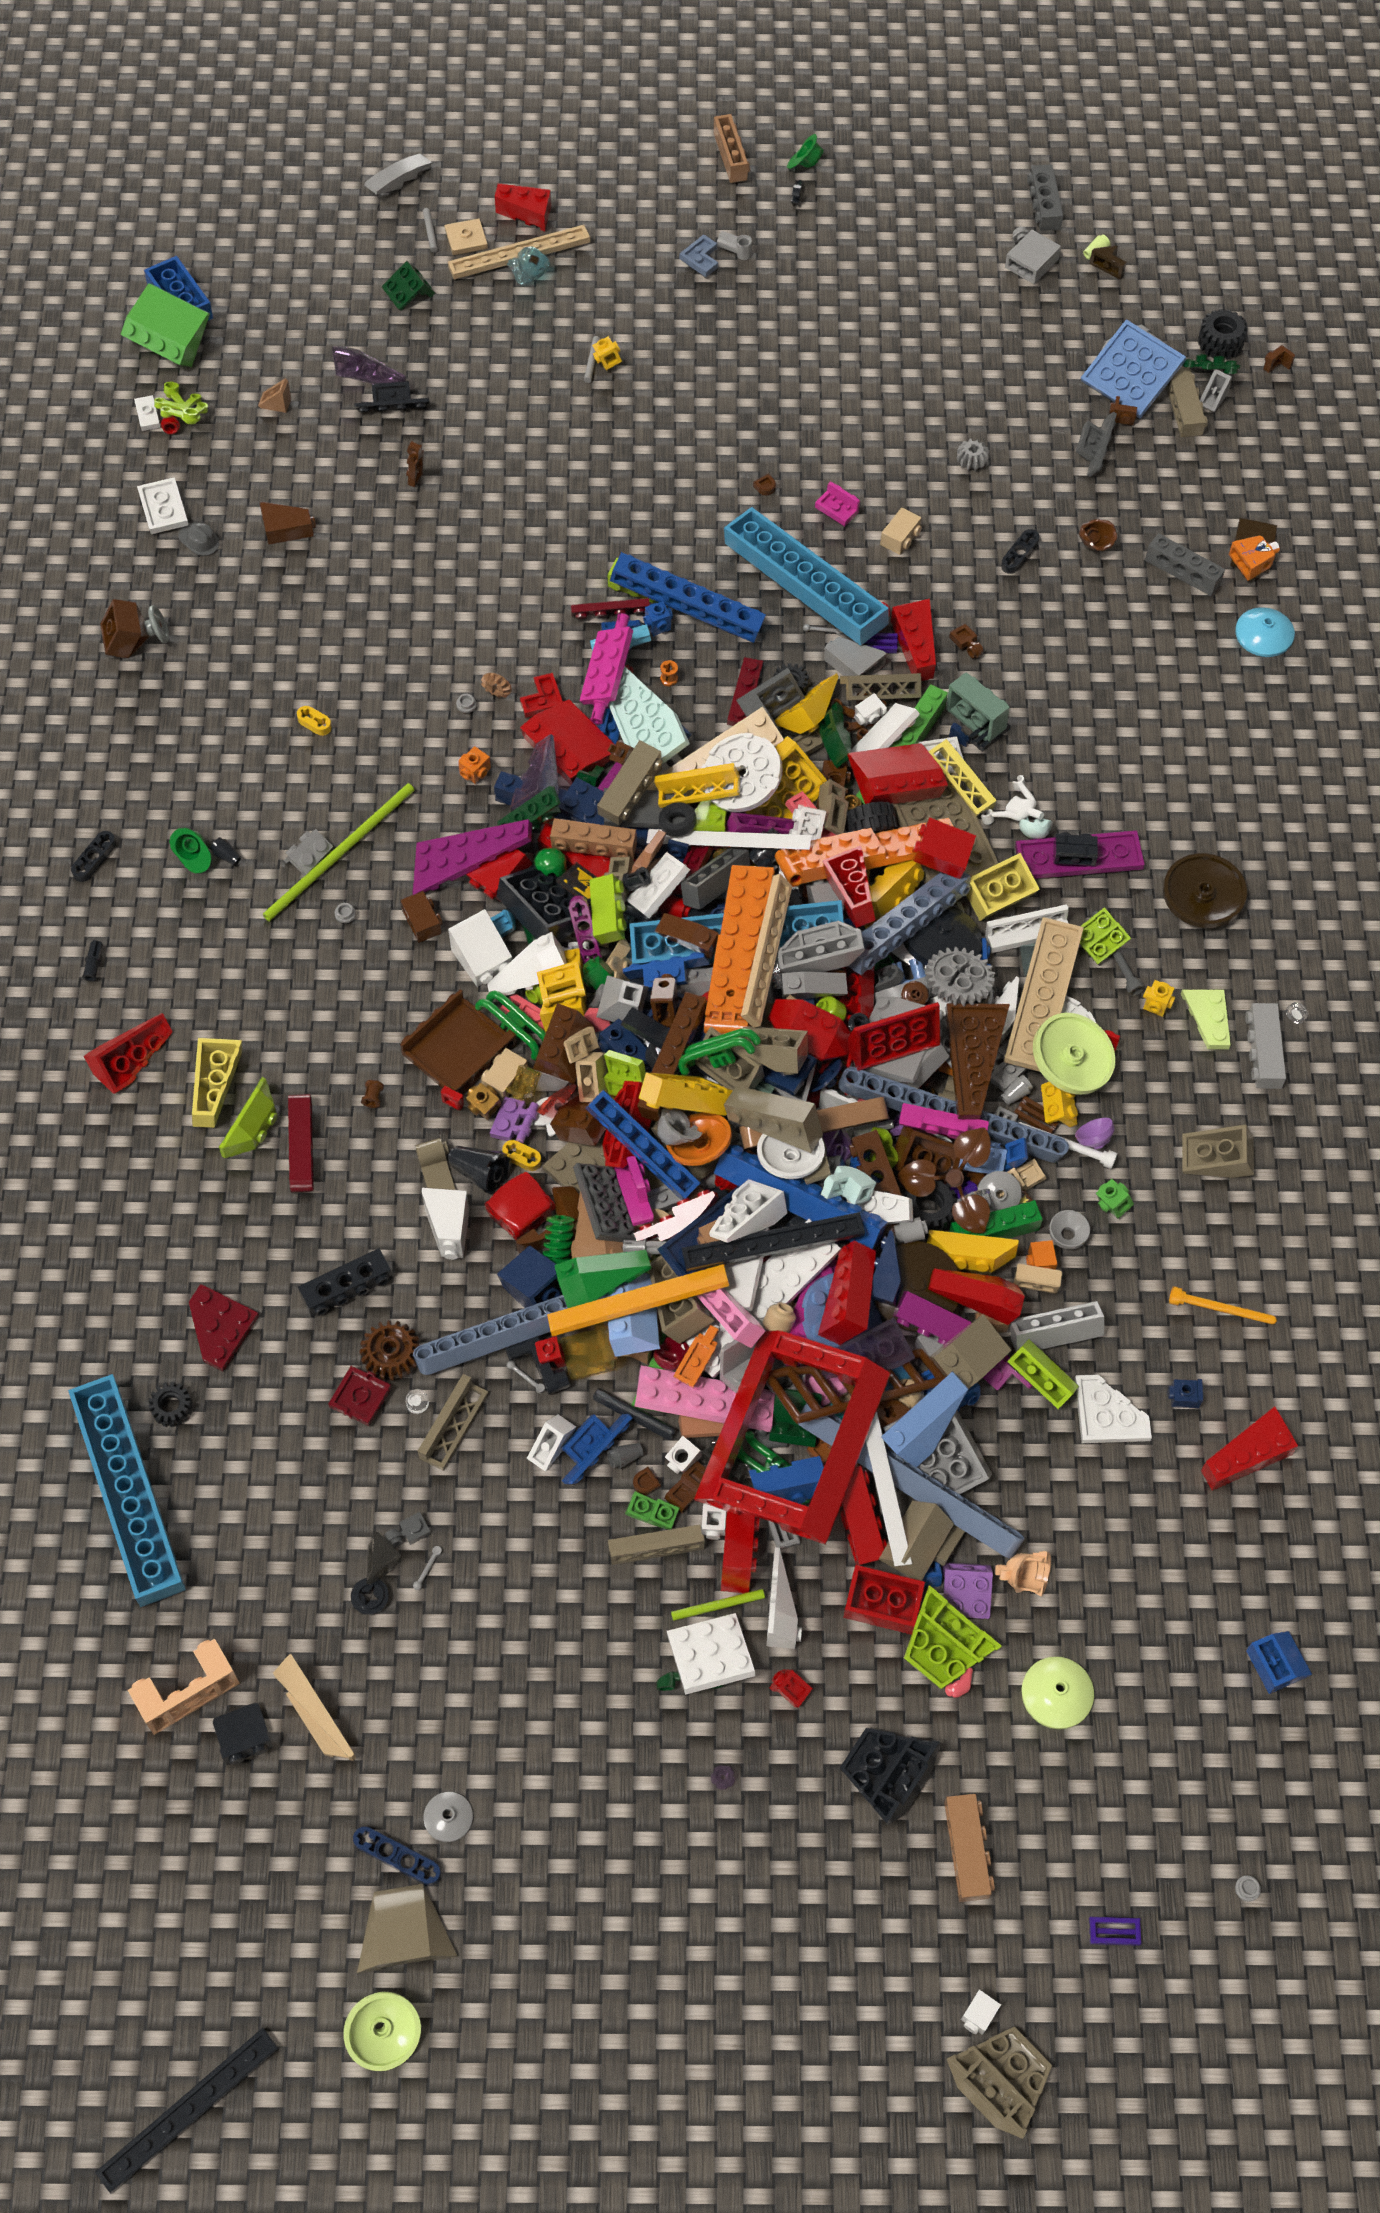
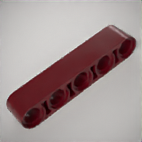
M311 1094L288 1095L291 1193L314 1191Z

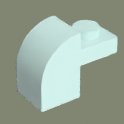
M837 1166L835 1173L825 1179L821 1195L826 1199L843 1195L852 1204L856 1205L870 1200L876 1182L856 1168Z

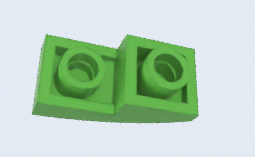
M634 1492L625 1515L670 1530L679 1507L661 1499L654 1500Z

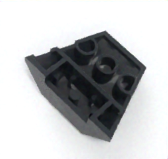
M865 1728L840 1766V1769L885 1823L889 1825L907 1813L929 1779L941 1743Z

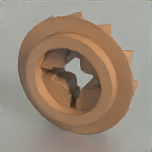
M486 673L481 679V685L486 688L485 691L496 695L498 698L501 696L506 698L512 691L510 683L499 674Z

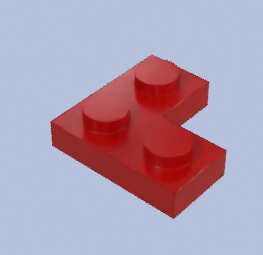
M553 673L534 677L537 693L520 697V704L525 718L534 716L563 702Z

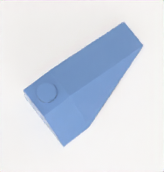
M952 1371L892 1425L881 1438L898 1456L914 1467L919 1466L934 1452L969 1388Z

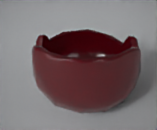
M667 1337L660 1345V1349L654 1350V1360L662 1369L675 1371L687 1353L689 1346L685 1341L679 1344L672 1338Z

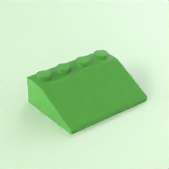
M148 283L127 315L120 335L179 365L192 367L210 313Z

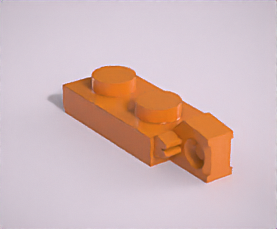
M710 1325L705 1335L699 1333L698 1337H695L673 1376L675 1379L694 1389L716 1350L718 1343L714 1340L719 1329Z

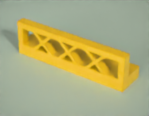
M730 763L655 776L654 783L659 790L658 805L660 808H664L669 804L677 802L689 804L738 796L740 774L735 764ZM734 783L733 789H723L727 784ZM707 787H714L710 793L703 792ZM688 790L695 791L691 796H684ZM665 794H675L671 799L664 800Z

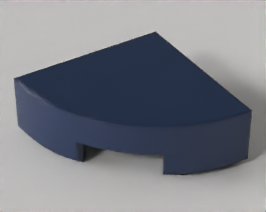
M953 723L950 728L949 738L957 737L959 744L967 747L970 742L969 736L961 731L962 727Z

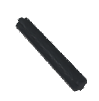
M598 1388L593 1395L594 1401L620 1415L630 1414L632 1421L667 1440H671L676 1433L674 1427L601 1388Z

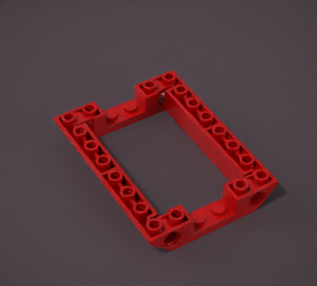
M780 1330L765 1331L756 1343L694 1500L736 1515L739 1514V1511L777 1523L783 1531L826 1545L891 1375L890 1372L868 1358ZM774 1358L783 1361V1364L797 1367L799 1362L836 1374L840 1382L849 1385L856 1384L809 1507L727 1480L774 1364Z

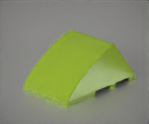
M929 1586L904 1659L937 1687L942 1689L965 1673L968 1668L977 1662H981L984 1660V1657L1002 1646L985 1631L980 1630L949 1604L947 1599Z

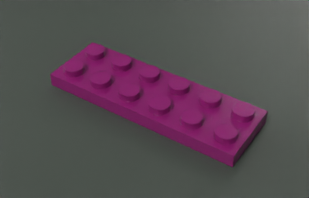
M1137 830L1090 834L1098 837V856L1095 866L1053 864L1055 838L1020 840L1015 843L1016 853H1021L1034 879L1144 869L1145 865Z

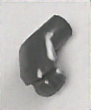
M755 1429L754 1436L764 1446L768 1448L787 1447V1443L769 1441V1432Z

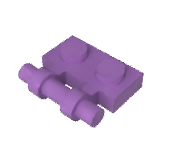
M504 1097L491 1128L490 1136L509 1141L513 1139L514 1135H517L516 1141L524 1143L526 1137L530 1135L532 1122L537 1118L539 1105L531 1102L529 1108L525 1109V1101ZM520 1119H524L522 1125L518 1126Z

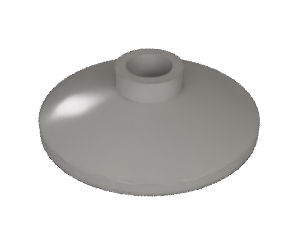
M1004 1171L991 1172L983 1177L978 1185L977 1195L987 1200L990 1212L1018 1205L1021 1200L1020 1184L1010 1173ZM1003 1190L1004 1196L998 1198L996 1197V1192Z
M444 1792L436 1795L429 1801L424 1811L426 1830L433 1838L441 1842H454L461 1839L469 1831L473 1821L470 1803L462 1795L455 1792ZM444 1812H452V1817L445 1819L443 1817Z

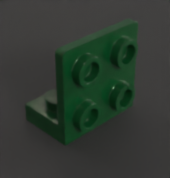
M408 261L382 285L383 290L400 311L418 293L421 295L426 294L430 298L436 294L420 271Z
M783 1388L801 1413L806 1404L798 1390ZM810 1392L821 1406L822 1394ZM775 1395L769 1441L815 1447L817 1436L795 1423L777 1395Z

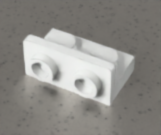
M799 804L798 808L793 812L792 820L795 822L789 834L812 835L811 840L820 839L826 811Z

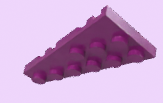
M527 819L417 842L413 895L430 889L434 891L447 880L453 881L479 868V864L487 860L491 862L497 859V855L505 851L511 852L530 842L532 823Z

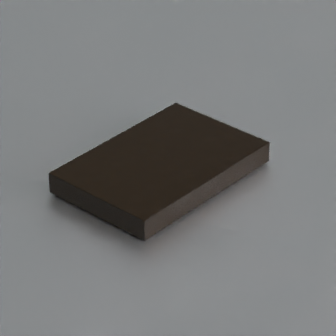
M1239 518L1235 541L1262 536L1270 544L1275 542L1277 525ZM1231 558L1230 566L1237 567ZM1270 568L1263 573H1269Z

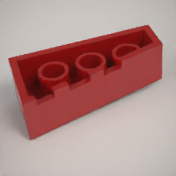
M930 599L892 607L891 624L894 632L897 633L898 642L911 674L921 673V681L934 679L936 660Z
M546 823L537 839L539 850L552 848L550 839L552 824ZM561 850L566 857L567 869L569 871L575 865H579L596 878L604 876V873L609 872L611 857ZM573 871L572 874L578 875V872Z
M847 966L842 967L846 972L848 995L832 997L845 1005L846 1018L844 1023L848 1029V1021L853 1014L862 1013L868 1019L871 1016L874 1003V966L862 975Z
M855 1240L841 1248L821 1320L819 1336L841 1345L867 1330L875 1250Z
M861 1466L855 1467L841 1504L843 1508L841 1520L846 1530L849 1529L850 1534H847V1539L855 1564L859 1566L878 1561L887 1546L885 1539L881 1540L879 1530H882L880 1519L878 1516L875 1517L873 1507H875L873 1494L868 1493L866 1486L869 1484V1478L866 1470L862 1471Z

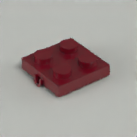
M350 1366L328 1405L344 1416L370 1426L391 1390V1384L376 1378V1375L372 1372L365 1373Z

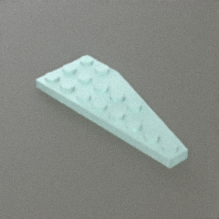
M624 666L616 700L609 702L610 710L624 744L635 748L639 740L661 751L663 764L690 743L678 715Z

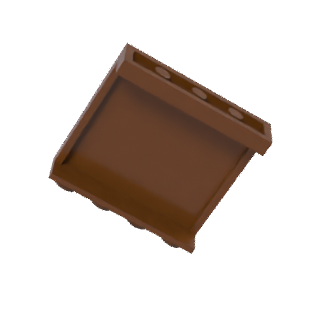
M460 989L456 994H451L444 1005L436 1008L426 1021H422L411 1035L405 1036L400 1046L402 1055L440 1087L447 1086L464 1095L481 1079L485 1070H489L492 1067L495 1057L499 1053L502 1054L505 1048L511 1051L517 1045L516 1034L510 1029L505 1032L481 1011L476 1010L475 1006L463 997V991Z

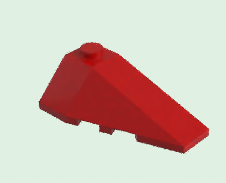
M934 1269L932 1271L928 1290L1006 1325H1009L1020 1316L1025 1297L1018 1285L1001 1277Z

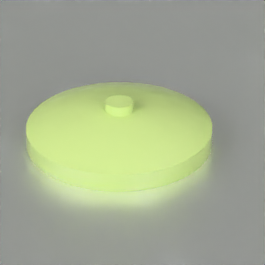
M1075 1013L1056 1014L1048 1018L1038 1028L1034 1036L1033 1055L1040 1072L1051 1084L1065 1092L1080 1095L1095 1092L1113 1074L1115 1068L1113 1045L1104 1030L1085 1016Z

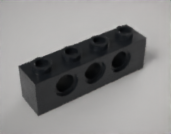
M380 1248L298 1286V1290L309 1314L313 1317L325 1314L336 1305H344L355 1296L365 1295L370 1289L387 1284L393 1277ZM365 1272L372 1273L369 1277L362 1276ZM344 1282H351V1285L348 1287L341 1286ZM323 1292H331L329 1296H321Z

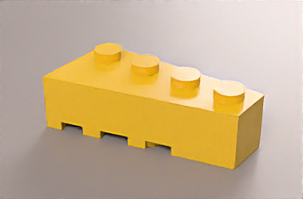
M646 1073L639 1099L646 1101L647 1106L659 1109L661 1106L671 1110L676 1108L726 1116L724 1103L733 1090L697 1076Z

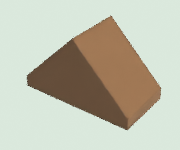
M285 378L264 391L258 406L262 409L286 413L291 402L288 380Z

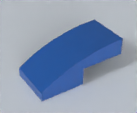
M1024 1137L1005 1144L1007 1154L1003 1171L1007 1172L1012 1168H1016L1028 1159L1026 1139Z

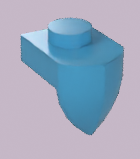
M504 909L499 914L490 918L501 938L513 932L516 928L515 916L509 910Z

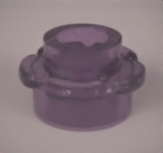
M717 1766L714 1769V1773L711 1774L712 1784H715L720 1790L731 1787L735 1781V1777H733L734 1771L728 1766Z

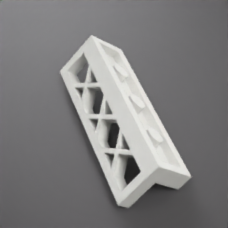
M1067 904L988 921L985 938L990 946L991 953L1035 944L1043 917L1068 923L1069 909Z

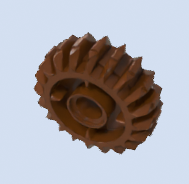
M388 1320L387 1325L383 1326L379 1322V1328L376 1329L371 1326L372 1334L365 1333L364 1337L366 1340L360 1343L362 1347L360 1355L363 1356L361 1358L362 1364H366L365 1368L368 1372L372 1371L376 1376L380 1374L382 1380L387 1375L392 1381L394 1380V1375H398L402 1379L404 1371L410 1374V1367L416 1368L417 1366L413 1352L420 1346V1339L418 1336H415V1330H409L407 1324L401 1327L399 1321L392 1325L391 1321ZM388 1348H396L393 1353L385 1352Z

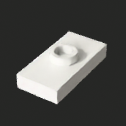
M153 395L134 399L141 430L146 431L160 428L157 411L154 407Z

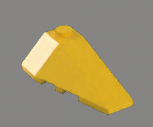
M837 673L821 681L804 696L803 700L795 704L790 710H785L774 720L776 725L799 734L806 731L811 733L819 727L818 723L826 714L839 677Z

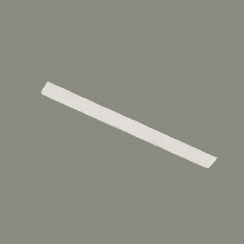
M649 829L646 843H650L658 830H662ZM691 831L686 835L677 837L666 834L663 844H668V840L672 839L689 845L810 850L812 835Z
M876 1412L866 1438V1443L894 1566L912 1564L911 1557L905 1564L901 1562L908 1544Z

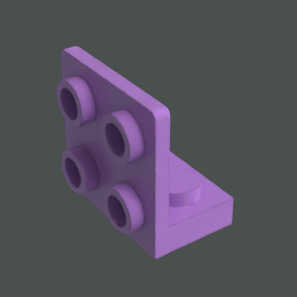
M946 1563L943 1566V1597L966 1618L989 1619L993 1578L991 1566Z

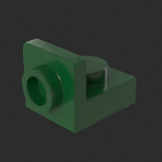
M596 765L594 770L588 773L579 770L577 778L598 788L604 768Z

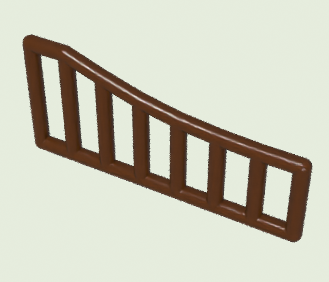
M921 1348L871 1359L872 1362L890 1372L891 1375L888 1381L894 1387V1389L884 1391L880 1402L935 1388L945 1379L942 1372ZM920 1358L935 1378L924 1381L909 1360ZM900 1363L914 1384L904 1386L889 1365ZM786 1366L771 1370L767 1382L795 1423L800 1424L846 1411L849 1401L842 1403L822 1375L833 1373L811 1366ZM811 1374L832 1405L821 1408L799 1375ZM788 1376L812 1411L800 1414L776 1378ZM841 1382L851 1396L855 1385Z

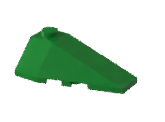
M646 1250L576 1257L554 1265L567 1308L596 1301L607 1293L611 1295L616 1292L615 1288L622 1283H630L652 1268Z

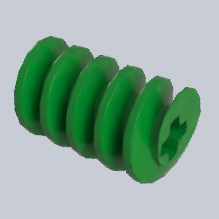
M564 1215L547 1217L546 1220L551 1222L552 1225H547L546 1230L551 1231V1233L545 1234L544 1237L550 1240V1242H545L543 1246L549 1248V1250H544L542 1254L555 1264L570 1260L571 1249L569 1247L572 1246L571 1238L573 1237L571 1230L574 1229L573 1221L575 1219Z

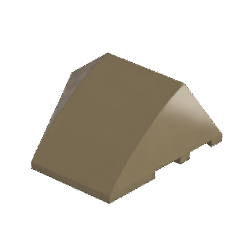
M424 1884L373 1893L357 1974L383 1970L382 1968L395 1965L458 1957Z
M1015 2027L995 2035L981 2044L972 2046L964 2052L948 2057L947 2062L957 2088L995 2128L1023 2139L1052 2067L1046 2058Z

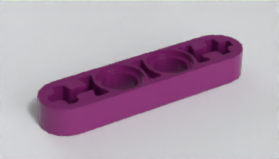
M575 896L570 900L569 911L584 966L590 960L591 955H593L594 959L598 955L602 958L599 943L593 937L592 916L588 901L583 896ZM577 902H579L580 905H584L582 906L581 916H579L578 908L575 907ZM586 921L590 927L587 930H580L578 923ZM590 940L595 946L593 949L587 950L583 947V943Z

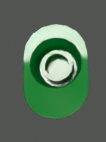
M816 134L808 137L801 148L789 160L787 164L788 169L798 164L804 167H812L818 162L823 154V149L816 142Z
M179 828L172 833L169 841L170 847L182 864L193 873H203L210 867L212 859L211 853L201 834L188 828Z

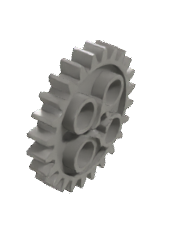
M957 947L954 948V951L946 948L945 953L939 950L938 956L933 954L932 959L928 960L925 970V981H928L927 987H932V994L939 993L938 999L946 998L945 1003L953 1000L955 1006L957 1002H961L962 1006H965V1003L968 1001L973 1005L975 1000L980 1003L982 998L986 999L988 993H991L995 981V972H991L992 966L987 965V959L981 961V954L974 956V950L966 953V948H963L962 952Z

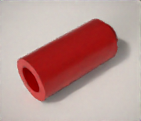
M671 894L659 906L658 911L679 918L688 917L693 907L684 905L682 897Z

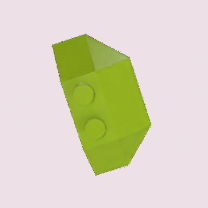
M262 1077L252 1095L220 1144L219 1149L222 1157L229 1158L256 1149L258 1144L265 1140L266 1131L269 1126L275 1123L277 1112L266 1078Z

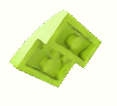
M611 1050L604 1054L608 1073L603 1078L608 1094L616 1096L623 1088L624 1081L643 1083L646 1074L643 1060Z

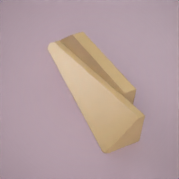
M291 1654L288 1655L273 1672V1675L288 1691L286 1693L288 1699L323 1754L330 1757L348 1758L354 1761L356 1756L293 1656Z

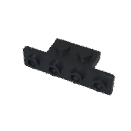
M409 381L372 384L373 402L354 403V407L359 409V412H368L370 408H378V411L389 410V407L396 406V409H407V405H415V408H424L426 404H430V399H411Z

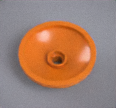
M704 1112L688 1116L690 1128L696 1125L698 1127L697 1131L702 1132V1135L693 1142H686L680 1145H666L668 1152L676 1162L687 1166L704 1165L714 1161L726 1151L732 1139V1131L724 1117Z

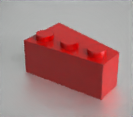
M498 183L495 192L496 213L513 220L518 218L525 221L526 225H536L545 232L551 210V190Z

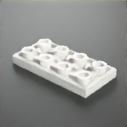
M895 703L851 749V753L889 748L893 742L898 741L902 737V733L908 727L915 723L919 712L915 708Z
M767 1227L754 1233L768 1231L770 1229ZM764 1256L727 1263L725 1266L729 1286L724 1287V1289L747 1311L753 1310Z

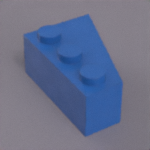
M817 1456L791 1462L792 1466L778 1469L777 1465L770 1466L769 1471L757 1473L756 1469L749 1470L754 1489L802 1504L805 1500L813 1497L825 1465L821 1457Z

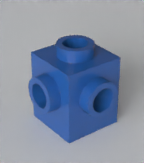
M663 601L645 607L643 620L653 636L671 630L673 614Z

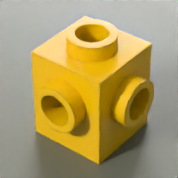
M609 336L600 339L592 345L595 350L593 356L598 364L601 362L605 370L622 362L618 354L620 348L616 341L612 343Z
M1155 980L1152 987L1147 986L1143 998L1146 1001L1143 1009L1163 1017L1166 1009H1171L1175 997L1172 996L1174 987L1165 982Z

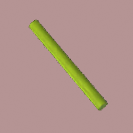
M763 1589L672 1611L671 1616L672 1620L675 1621L763 1599L765 1595Z

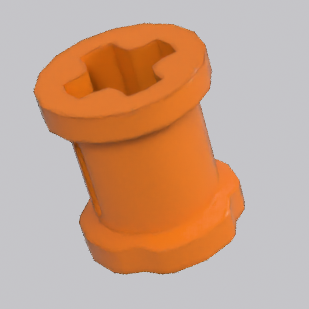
M672 660L664 661L660 666L662 673L660 681L663 685L670 687L678 682V676L676 675L678 665Z

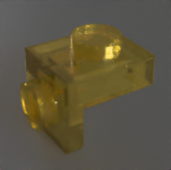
M518 1065L513 1086H508L506 1092L512 1094V1097L518 1100L534 1097L541 1072L525 1065Z

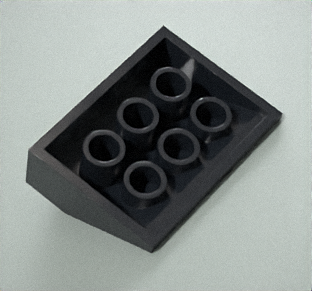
M533 866L500 877L497 898L536 940L552 932L558 942L574 932L569 903L573 897L580 895L560 881L565 876L564 874L557 877L555 873H549L546 876L542 871L537 870ZM588 901L589 908H590V912H591V916H592L591 902ZM577 902L575 907L578 908L579 916H581L582 906L584 905H580V903ZM586 921L579 922L578 928L586 923Z

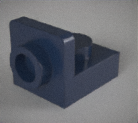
M669 839L666 852L673 857L685 858L689 844Z

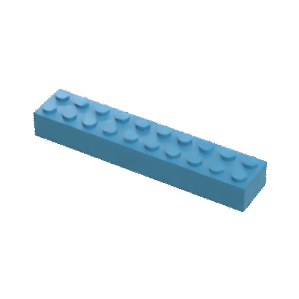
M753 507L724 527L725 544L860 646L889 624V608Z
M842 900L788 906L778 949L783 947L797 931L835 921L845 923ZM724 913L685 917L683 919L699 923L718 932L720 935ZM660 920L630 923L632 964L643 965L648 964L652 960H670L674 956L686 957L695 953V951L655 933ZM715 953L713 957L709 959L710 964L714 963Z
M113 1374L68 1390L137 1603L140 1607L185 1591L186 1588L124 1401Z

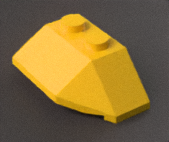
M929 1230L927 1243L937 1246L953 1260L958 1271L987 1275L992 1274L1016 1257L1019 1240L936 1230Z

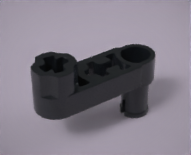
M538 1336L505 1347L509 1361L525 1354L532 1356L548 1395L570 1387L563 1368L552 1371L549 1362L544 1364L539 1362L535 1343L540 1341Z

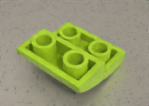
M1104 907L1081 925L1084 928L1079 944L1098 965L1131 938Z

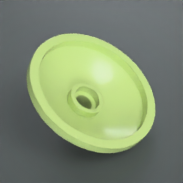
M1063 1657L1044 1658L1036 1662L1028 1670L1022 1683V1700L1026 1710L1033 1719L1046 1727L1067 1729L1076 1726L1086 1718L1092 1708L1094 1701L1092 1681L1087 1672L1070 1659ZM1057 1685L1063 1686V1687H1064V1691H1063V1692H1059V1691L1056 1689V1686H1057Z
M392 1992L374 1993L360 2000L348 2014L343 2031L345 2047L350 2057L361 2067L373 2071L390 2070L404 2063L415 2051L420 2039L421 2024L416 2009L405 1997ZM378 2022H383L384 2025L382 2028H375Z

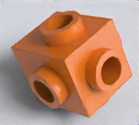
M475 746L459 759L460 775L465 780H470L474 784L483 779L491 769L490 756Z

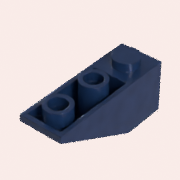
M889 1231L888 1236H884L881 1243V1249H883L881 1256L875 1260L871 1299L896 1307L903 1288L896 1236L893 1231Z

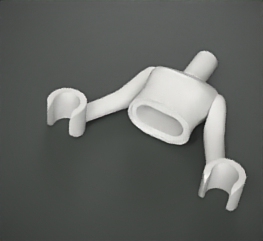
M1022 775L1017 777L1018 782L1013 781L1012 783L1014 790L1021 791L1026 799L1018 796L1013 797L1007 804L1006 811L993 812L992 809H987L986 815H981L984 824H992L994 817H1007L1016 821L1025 819L1028 816L1039 820L1043 819L1044 812L1035 809L1036 800L1025 786Z

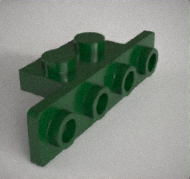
M548 786L497 821L498 826L529 819L532 823L533 833L540 830L541 825L552 822L554 817L561 813L558 806L560 805V800L554 786Z

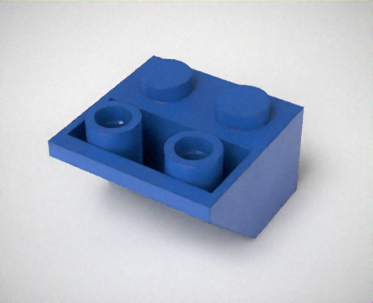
M1289 1631L1274 1633L1252 1642L1246 1650L1269 1694L1312 1675Z

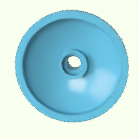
M1259 607L1250 609L1240 616L1236 624L1235 634L1240 645L1248 652L1262 657H1273L1283 654L1291 647L1295 637V630L1291 621L1283 613L1275 609Z

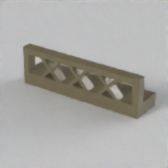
M921 673L840 676V684H846V700H865L872 695L868 689L873 683H876L881 688L876 694L879 699L921 698ZM892 682L899 688L895 694H891L887 690V687ZM909 682H915V694H910L905 689ZM852 684H858L863 689L858 696L852 695Z
M465 1374L461 1376L418 1449L419 1459L443 1471L488 1395V1391L472 1384L471 1377ZM470 1390L480 1394L478 1401L467 1403L466 1396ZM467 1409L468 1418L466 1421L456 1423V1413ZM456 1429L457 1437L455 1440L445 1442L443 1437L445 1432ZM444 1448L446 1455L442 1462L431 1458L435 1450Z
M700 1525L611 1539L608 1540L611 1564L616 1565L704 1550L705 1540Z

